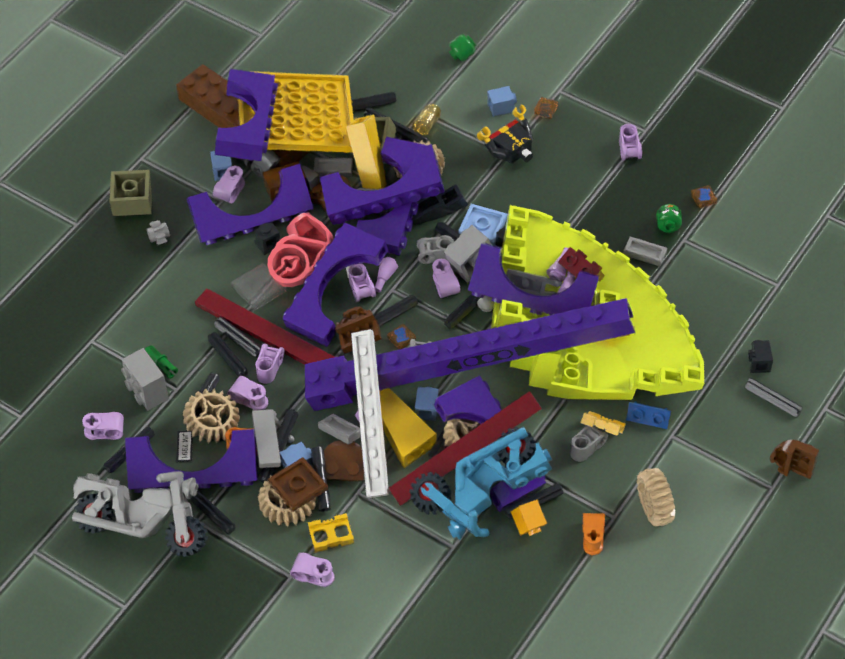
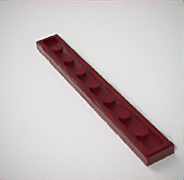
M207 288L195 301V306L217 318L223 317L234 327L277 349L280 347L284 348V354L304 365L334 358L333 355Z
M527 392L388 489L399 505L402 506L411 499L410 489H413L411 484L412 482L417 483L415 478L421 479V474L423 473L428 476V472H432L433 475L437 473L440 477H444L456 469V464L459 460L492 444L499 437H502L501 434L503 432L507 434V429H514V427L542 410L531 392Z

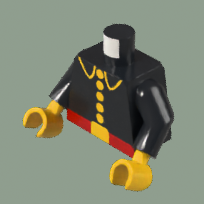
M524 105L519 106L521 113L517 111L516 107L512 112L515 117L519 118V121L515 119L491 134L488 127L482 128V132L479 131L477 133V138L485 141L484 145L494 158L506 160L509 163H514L520 158L525 162H529L533 158V153L531 152L533 136L528 120L524 118L526 112Z

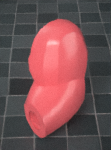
M302 213L291 221L286 229L289 236L283 237L278 241L268 257L267 266L270 276L283 287H294L303 284L306 278L313 273L316 262L322 259L327 245L333 241V236L329 229L309 213Z

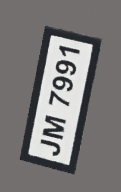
M177 431L176 462L192 461V431Z

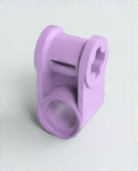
M624 124L620 128L619 138L621 159L626 160V158L633 157L641 159L642 147L639 142L637 128L632 124Z
M239 166L229 167L220 181L216 183L213 196L233 203L245 186V180L242 178L243 170Z
M446 259L435 260L432 265L434 271L433 280L439 297L443 298L460 293L459 282L453 273L450 263Z
M362 263L350 265L348 269L349 284L355 301L359 302L360 299L370 296L372 298L376 297L374 284L370 280L366 267Z
M267 344L262 345L255 364L259 382L268 384L275 379L284 358V348L280 347L277 349L268 347Z
M239 376L227 392L233 401L253 410H264L268 406L264 386L244 376Z
M118 412L88 413L82 420L85 427V436L90 440H115L123 436V415Z
M299 553L297 555L290 575L298 581L316 584L321 587L331 585L335 578L330 561L311 556L307 553Z

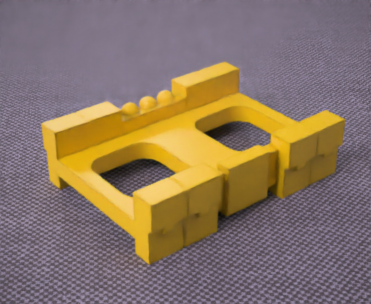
M591 411L588 414L584 413L581 420L582 424L591 427L595 425L600 429H606L605 432L617 436L619 433H623L626 424L617 420H608V418L601 417L600 414Z
M347 513L334 516V520L332 518L330 521L329 519L323 520L322 523L321 520L308 522L315 553L328 550V547L339 546V544L341 546L354 544ZM343 525L347 526L349 534L337 537L334 529ZM322 530L326 531L328 539L316 542L313 534Z

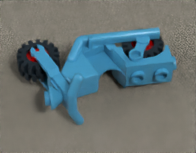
M514 427V431L511 428L507 429L509 433L505 434L503 432L501 434L503 438L499 437L492 444L457 462L455 505L451 502L449 495L451 490L445 479L437 473L433 475L432 472H428V476L424 473L421 474V479L415 478L416 484L412 482L411 487L413 489H410V494L412 495L410 498L414 505L422 513L424 511L425 514L430 515V512H432L434 515L437 514L436 510H439L452 519L449 521L451 525L448 526V529L453 538L458 537L461 540L466 529L476 537L489 536L490 532L488 529L479 528L477 525V516L492 504L490 499L492 484L502 480L514 490L527 485L529 481L542 477L552 470L549 461L552 460L547 449L542 450L539 443L535 442L529 431L526 432L524 427L520 429ZM502 461L507 466V469L499 462Z

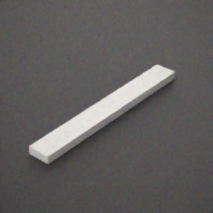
M370 329L351 333L366 496L374 498L389 495L374 332Z

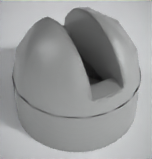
M484 296L477 301V305L482 311L490 312L494 308V302L491 301L492 297Z

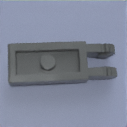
M507 268L506 276L516 287L529 294L539 296L554 295L557 292L545 290L546 284L556 287L562 285V281Z

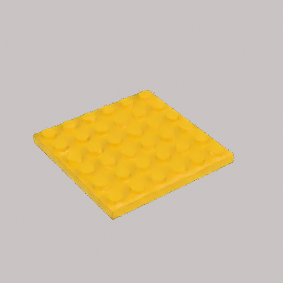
M257 72L275 75L274 83H278L267 150L353 152L346 126L354 121L348 76ZM238 99L239 124L243 125L254 117L255 112L246 102Z

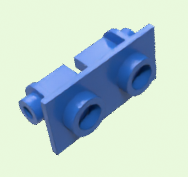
M634 401V403L629 402L626 420L667 429L671 411L667 410L668 408L651 407Z

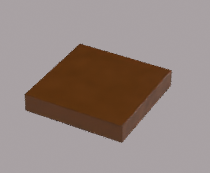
M304 457L268 479V483L292 512L328 490V485Z

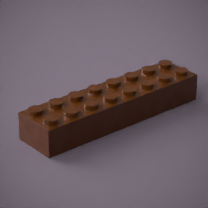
M204 64L176 84L179 100L217 127L232 128L240 126L238 98L227 96L228 81ZM273 150L281 158L276 168L300 161L310 151Z

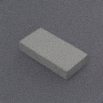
M315 158L314 171L319 174V177L339 172L344 177H352L353 158Z
M630 237L623 254L661 266L667 253V248Z
M334 414L318 422L319 429L347 444L361 437L359 427Z

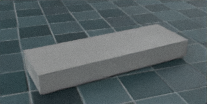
M273 409L252 411L259 468L280 467L281 460Z

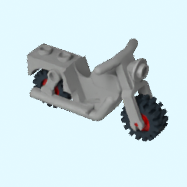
M181 471L157 475L158 482L171 481L170 489H145L143 496L136 501H130L127 486L119 485L120 481L107 478L106 481L99 480L98 475L87 473L86 476L78 477L74 483L73 498L79 499V505H75L74 509L77 512L73 513L72 521H75L76 524L79 523V528L85 529L87 533L111 530L145 538L155 535L173 513L174 522H171L169 524L170 527L166 528L165 531L168 533L165 536V540L168 539L166 545L172 548L170 549L172 553L176 552V555H183V557L199 553L201 548L205 547L204 541L208 538L205 536L207 529L203 528L205 525L203 522L200 523L198 518H193L191 505L187 500L196 495L198 483H196L195 478L184 481V475ZM92 490L99 491L97 494L87 495Z

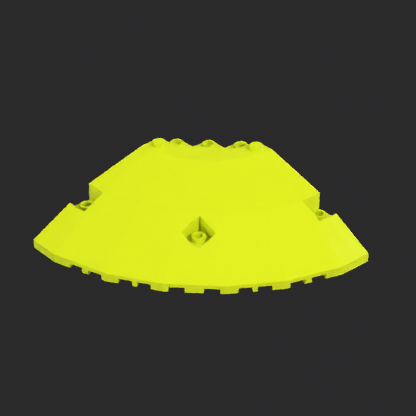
M510 205L502 247L501 263L505 274L508 268L549 278L547 270L561 256L565 247H571L575 251L579 249L588 256L586 260L590 263L595 261L603 268L601 272L605 275L597 283L591 306L627 298L633 312V318L630 319L635 327V333L510 361V367L530 371L529 386L547 389V395L564 399L632 400L636 389L655 392V396L701 390L703 388L704 360L700 350L695 347L694 335H691L688 329L689 323L683 315H679L676 312L675 304L669 303L666 299L667 294L660 285L655 286L649 281L650 276L640 267L635 268L629 263L630 258L619 251L613 252L608 248L607 243L602 245L595 240L596 236L587 230L582 229L580 232L570 228L571 224L567 222L560 224L553 221L552 216L540 211ZM546 284L545 290L558 293L561 286L556 287ZM502 300L501 304L494 302L491 329L549 316L550 314L543 312L542 315L531 313L530 308H522V303Z

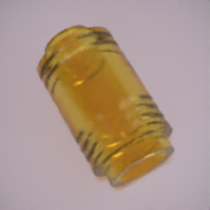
M430 103L425 105L412 124L414 131L422 135H427L441 116V110L436 104Z

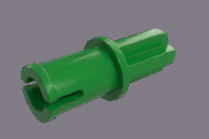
M153 345L145 348V351L156 366L168 378L174 377L169 370L177 374L178 368L167 360L168 357L166 355H162Z

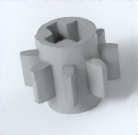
M160 220L151 222V227L146 229L151 243L154 241L158 245L166 243V237L170 236L166 223L161 224Z

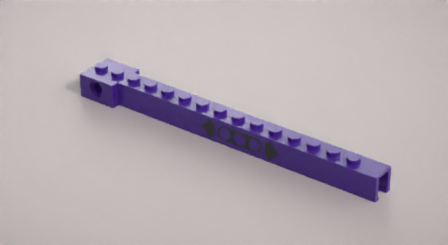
M627 298L377 354L379 390L635 333V327L630 319L633 318V312ZM343 355L305 364V399L313 411L353 403V396L357 395L354 360L347 361Z

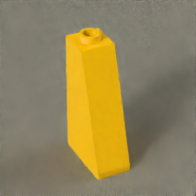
M369 115L356 118L346 126L362 187L366 189H383L387 183L375 116Z
M390 388L379 391L383 431L401 465L406 468L432 449L436 442V433Z

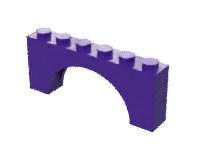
M230 69L227 96L236 97L246 102L253 109L255 115L243 125L232 128H218L215 155L262 161L263 153H267L276 99L275 94H277L278 83H274L275 75Z
M386 137L381 151L382 161L396 168L404 176L412 164L413 149L426 145ZM417 202L403 204L395 207L388 214L374 220H358L356 228L386 241L387 253L400 255L401 250L406 247V235L412 229L413 221L411 219L417 213L418 204Z
M432 144L413 149V161L407 173L396 183L383 189L374 191L354 189L343 182L339 172L320 177L327 215L332 225L342 224L345 221L362 218L372 213H379L389 208L417 202L420 199L437 196L445 192Z
M300 164L279 171L280 187L276 198L265 210L257 214L237 216L226 213L211 201L207 192L188 197L187 202L200 243L205 242L206 245L216 243L217 238L223 236L226 240L236 237L235 233L243 231V234L253 232L254 227L260 226L263 223L269 224L276 220H280V223L291 220L290 216L309 213V210L314 208Z
M344 223L336 231L332 243L327 245L322 259L316 262L314 271L311 276L306 278L302 290L295 295L291 307L287 308L284 312L283 321L286 327L328 347L337 331L334 322L329 320L322 312V296L327 284L339 271L350 265L369 263L379 266L388 252L386 241Z
M481 243L468 291H471L473 296L483 298L484 295L492 297L491 301L500 304L502 300L522 303V308H530L531 313L542 315V312L554 315L591 306L600 276L579 271L574 283L560 293L549 296L529 294L516 287L506 276L501 263L502 248Z
M480 375L437 397L434 402V407L444 422L453 419H468L482 424L501 411L500 402L497 398H493L488 383L482 380ZM545 475L529 481L527 485L514 490L501 480L490 490V498L497 510L501 512L506 507L541 490L546 484Z
M255 429L233 430L231 443L225 455L216 464L207 469L181 471L184 475V481L195 478L196 483H198V489L211 488L213 483H219V487H230L232 482H240L241 486L253 485V481L258 480ZM149 436L125 438L128 489H134V493H142L147 488H168L171 481L158 482L157 475L181 470L166 465L155 455L150 445Z

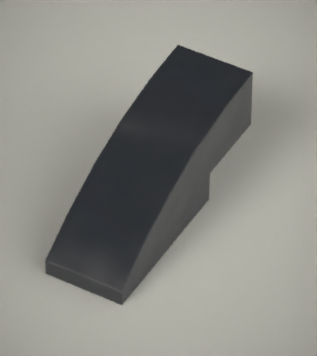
M457 184L437 196H430L417 201V213L412 216L411 220L413 224L432 221L452 214L468 206V203Z

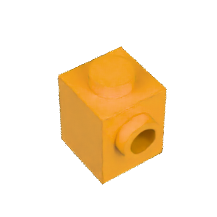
M537 500L518 506L511 511L520 536L526 533L529 536L541 532L540 528L547 524Z

